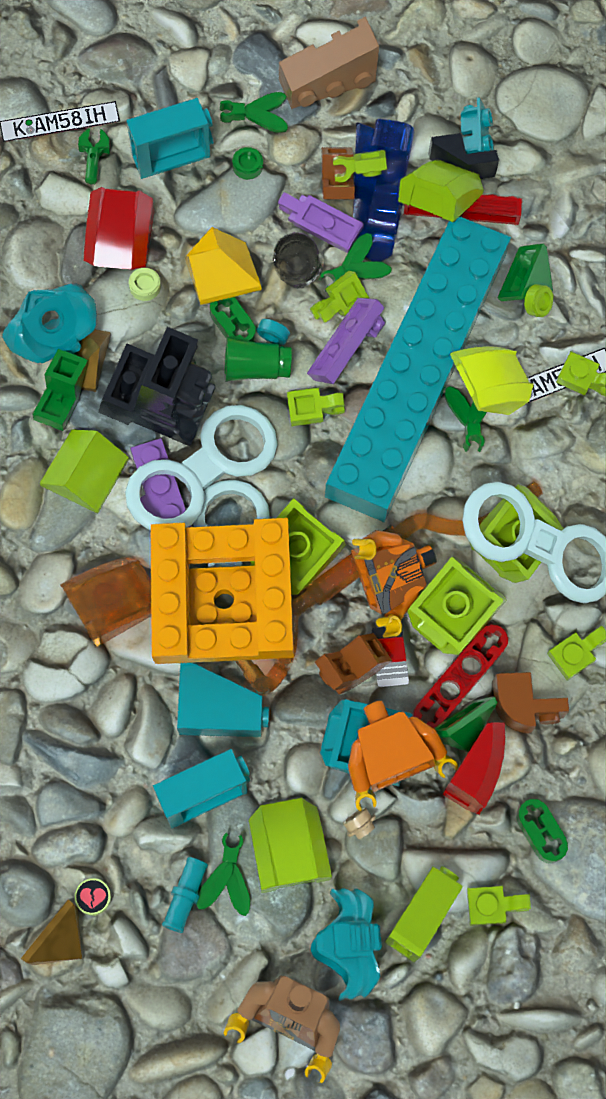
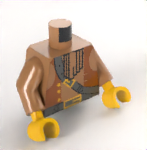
M282 975L273 982H256L253 984L238 1007V1013L229 1016L224 1036L231 1029L237 1030L240 1034L236 1043H241L244 1041L248 1030L249 1020H253L316 1051V1054L313 1055L305 1069V1076L308 1078L311 1071L316 1069L322 1075L319 1083H323L332 1068V1062L329 1057L333 1054L340 1032V1023L329 1008V998Z

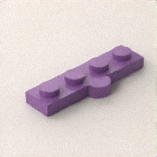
M162 438L130 448L136 469L153 460L168 459ZM168 474L155 475L148 478L142 484L145 495L140 498V501L145 510L153 516L163 519L175 518L186 511L174 476Z

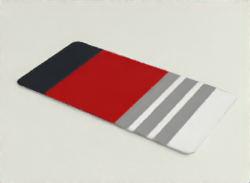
M386 627L372 628L371 632L375 634L392 659L388 665L376 673L378 686L408 684L403 630L398 636L383 638Z

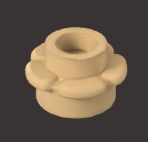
M366 807L362 808V811L358 810L343 822V825L348 830L347 836L352 837L355 835L358 839H361L375 828L372 822L376 819V815H371Z

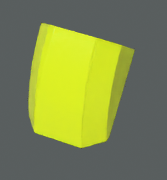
M483 346L463 349L450 354L478 411L510 415L529 402L534 384L530 383L516 357L517 351L502 347Z

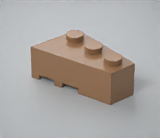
M366 16L358 20L359 26L341 35V32L337 31L331 34L333 40L318 48H315L314 44L279 62V82L286 94L291 109L300 106L306 107L315 101L328 97L334 98L343 92L356 88L362 89L376 82L379 45Z

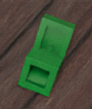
M61 349L57 350L44 374L46 389L33 412V420L64 431L78 403L88 366L87 359Z

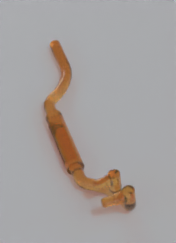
M534 481L526 486L537 498L543 494L540 486ZM416 513L395 527L389 525L383 530L398 534L402 539H407L420 529L451 536H466L462 520L442 518L429 513ZM488 514L478 518L479 525ZM352 553L313 580L306 587L305 592L292 600L294 657L298 643L299 617L315 604L321 606L360 578ZM294 658L275 659L274 665L266 675L252 660H236V663L244 672L243 675L253 687V691L261 696H266L273 692L287 676Z

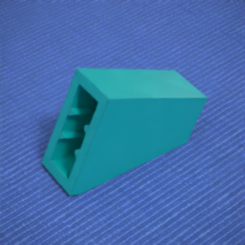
M180 663L177 720L179 735L261 737L262 727H268L269 707H262L261 695L194 663Z

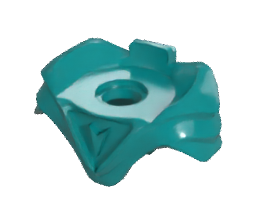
M77 283L67 284L54 289L29 291L23 299L19 311L4 329L2 338L13 353L35 363H45L53 359L58 349L75 354L81 349L79 341L92 333L96 327L97 311L95 300ZM55 311L58 314V319H52L44 325L42 324V317L46 312Z
M345 888L340 890L331 889L330 895L340 908L338 917L316 935L311 944V954L314 959L327 965L342 977L346 989L340 994L339 1001L345 998L352 1000L358 996L365 998L372 992L381 977L374 951H379L382 948L380 926L378 924H371L374 900L356 888L353 891Z

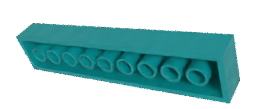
M460 216L454 222H448L326 482L325 498L385 523L456 367L450 354L464 349L505 259L511 239L510 236Z

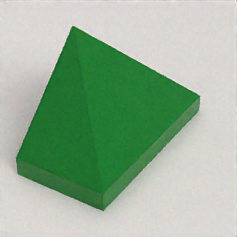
M544 244L519 246L497 297L500 301L525 299L528 289L535 284L548 286L553 292L548 251Z
M495 697L474 700L434 729L437 731L443 744L469 752L498 702Z

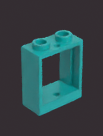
M198 98L126 120L131 155L141 179L210 158V145L214 144L210 130L213 124L208 109H202Z
M232 749L152 786L172 829L247 794V782L251 780L249 778L250 772L243 757L235 758Z

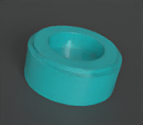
M261 319L257 328L258 335L273 344L284 345L290 335V331L284 325L271 319Z

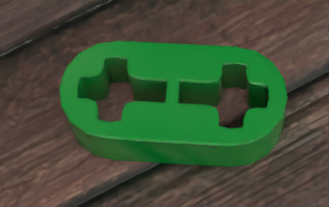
M235 297L210 303V316L225 338L231 337L255 342L256 327ZM219 305H223L225 308L229 307L230 318L224 311L219 312ZM236 324L241 331L247 330V337L243 338L242 335L236 336Z
M538 799L526 800L516 813L519 827L541 861L551 864L558 862L568 851V842L564 833L544 802ZM528 807L532 811L539 810L541 812L538 822L542 829L539 830L533 820L529 822L525 820V816L528 814ZM545 832L551 842L558 841L560 845L556 849L558 855L555 856L552 852H544L543 847L546 845V840L542 833Z

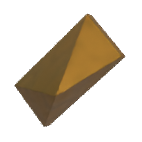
M94 329L92 333L79 341L81 349L74 355L88 360L82 390L97 391L111 336L110 332Z
M67 900L21 959L30 965L82 959L78 907Z

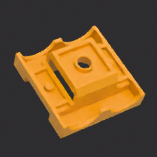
M288 518L254 519V524L207 527H186L185 523L151 524L152 658L155 664L294 658ZM255 561V566L189 569L188 564ZM221 594H229L234 598L233 604L227 609H221L215 605L216 598Z

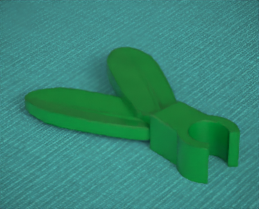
M273 92L252 101L246 106L245 103H233L229 100L221 101L220 110H229L231 112H222L220 114V121L229 123L245 120L246 117L267 130L280 133L286 132L288 130L287 123L281 117L270 113V111L283 105L286 100V94Z
M366 233L355 241L341 266L333 270L324 271L318 280L321 281L323 277L328 276L334 283L348 271L355 272L359 279H380L389 275L392 269L383 262H362L372 246V235Z
M448 386L445 389V400L457 419L465 426L463 448L465 452L469 451L471 445L469 441H475L479 445L478 451L481 452L485 440L481 435L480 423L487 412L478 411L474 401L470 407L459 390Z
M225 833L222 838L224 846L223 862L214 870L199 891L198 895L200 897L197 907L202 910L211 906L227 886L234 909L239 914L246 916L250 910V897L242 874L236 865L239 850L244 843L242 835L238 836L240 839L239 845L235 848H230L226 844V839L229 835Z

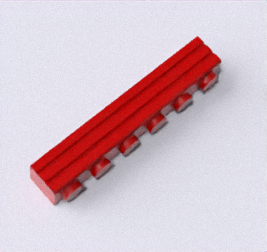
M495 194L481 195L460 217L470 221L519 225L522 212V198H516L515 196L502 197ZM404 204L403 215L442 218L417 207Z

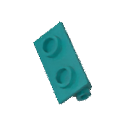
M478 97L477 107L467 105L460 114L462 135L472 134L471 136L462 137L466 154L494 150L491 135H489V127L493 126L492 113L490 108H485L482 100Z

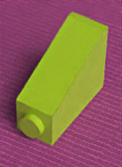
M443 866L439 870L432 867L384 943L412 962H416L422 956L463 888L457 882L459 877Z

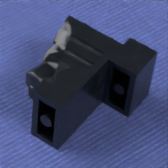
M167 326L155 355L126 343L101 400L98 413L126 425H129L131 421L182 444L191 446L216 388L211 382L212 373L196 365V361L193 359L198 348V339Z

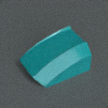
M342 699L329 713L320 751L327 767L349 774L348 764L352 744L355 740L359 739L358 730L370 725L363 710L369 704ZM386 708L389 716L396 714L398 712H402L399 710ZM404 712L408 718L413 717V713ZM401 781L394 783L392 785L399 786Z

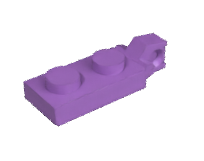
M283 192L278 201L279 209L290 215L288 221L346 253L349 252L363 229L362 222L310 195L308 197L301 195L298 200Z

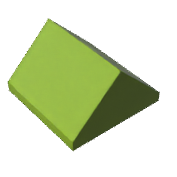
M72 429L42 478L40 486L98 514L129 461V457L98 431Z

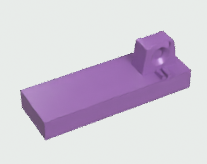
M357 298L307 374L314 381L334 384L365 336L377 337L385 325L384 320L380 316L385 307L377 299Z

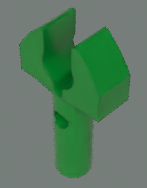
M88 128L80 135L78 148L79 152L87 154L85 182L93 185L97 183L99 156L103 153L110 154L111 145L107 134L100 129V140L95 144V147H92V143H90L91 132L90 128Z

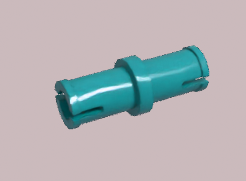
M192 857L186 859V865L179 883L172 888L171 895H173L165 920L162 923L163 927L178 933L184 932L193 903L197 904L200 896L197 892L204 873L208 868L207 863Z

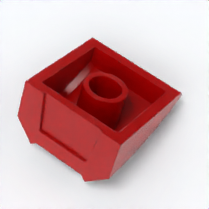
M100 187L91 191L85 233L84 261L93 266L128 270L146 267L155 211L153 198L140 190L134 192Z
M505 722L486 724L443 793L444 796L464 809L480 815L490 800L500 776L505 750Z

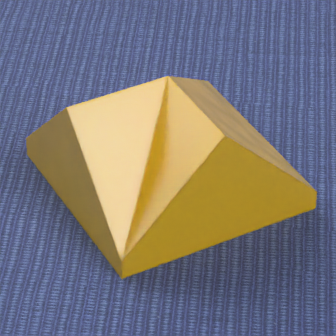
M211 227L185 256L200 305L262 290L246 242Z

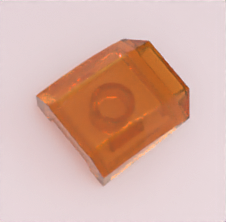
M127 557L119 558L92 568L60 584L63 593L82 621L95 648L151 617V580L139 560Z

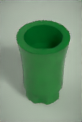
M231 337L226 338L225 382L246 379H277V377L290 378L291 347H279V344L250 342Z

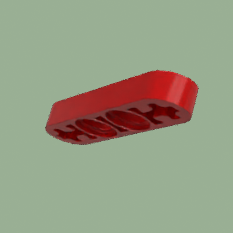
M498 625L485 626L416 705L413 717L421 720L423 715L420 711L428 712L434 706L435 701L430 699L433 696L439 705L448 710L445 712L440 706L433 717L436 722L428 721L426 724L435 728L447 720L503 654L508 645V636L505 630ZM496 635L499 638L497 644L500 647L498 648L493 645L484 657L480 651L487 642L485 636L491 638ZM466 658L476 659L480 664V672L475 675L465 673L461 666L462 661ZM445 683H453L458 687L459 696L454 700H447L441 695L440 687Z

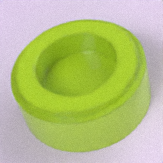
M532 285L525 296V310L530 316H546L553 305L552 290L545 285Z

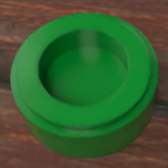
M244 147L236 151L232 159L234 173L239 178L245 180L258 177L263 170V157L261 153L251 147Z

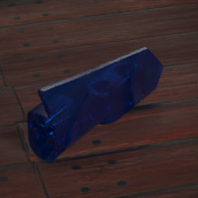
M377 119L374 128L359 122L356 123L355 154L385 150L387 170H382L380 175L365 177L363 173L356 174L355 172L353 218L363 223V229L358 238L366 233L372 235V246L366 255L371 262H381L392 257L403 206V203L398 202L400 179L406 176L415 134L414 128L404 122Z

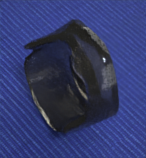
M293 232L280 238L275 245L272 258L274 268L278 277L287 285L296 289L304 288L314 282L322 273L324 268L323 256L314 240L304 233Z

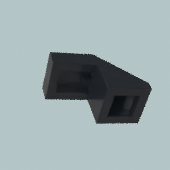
M461 133L431 137L428 152L430 160H441L477 173L480 179L495 177L499 163L497 150L466 154Z

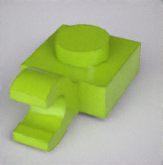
M385 150L354 154L353 157L337 156L333 158V165L341 164L346 167L344 173L335 174L336 182L347 181L354 172L356 174L363 173L365 177L380 175L382 170H387Z
M348 271L325 289L329 298L314 304L310 311L316 320L321 317L323 322H327L337 312L342 316H346L357 298L369 299V296L356 273Z
M570 351L556 383L582 395H586L590 388L606 396V373H597L600 364Z
M319 388L287 392L291 427L323 422V413L330 415L345 413L343 393L320 396Z
M600 626L583 640L575 632L548 651V656L567 681L596 661L591 652L606 642V630L603 626Z
M503 886L467 888L470 926L506 923V912H524L531 909L530 894L504 897Z

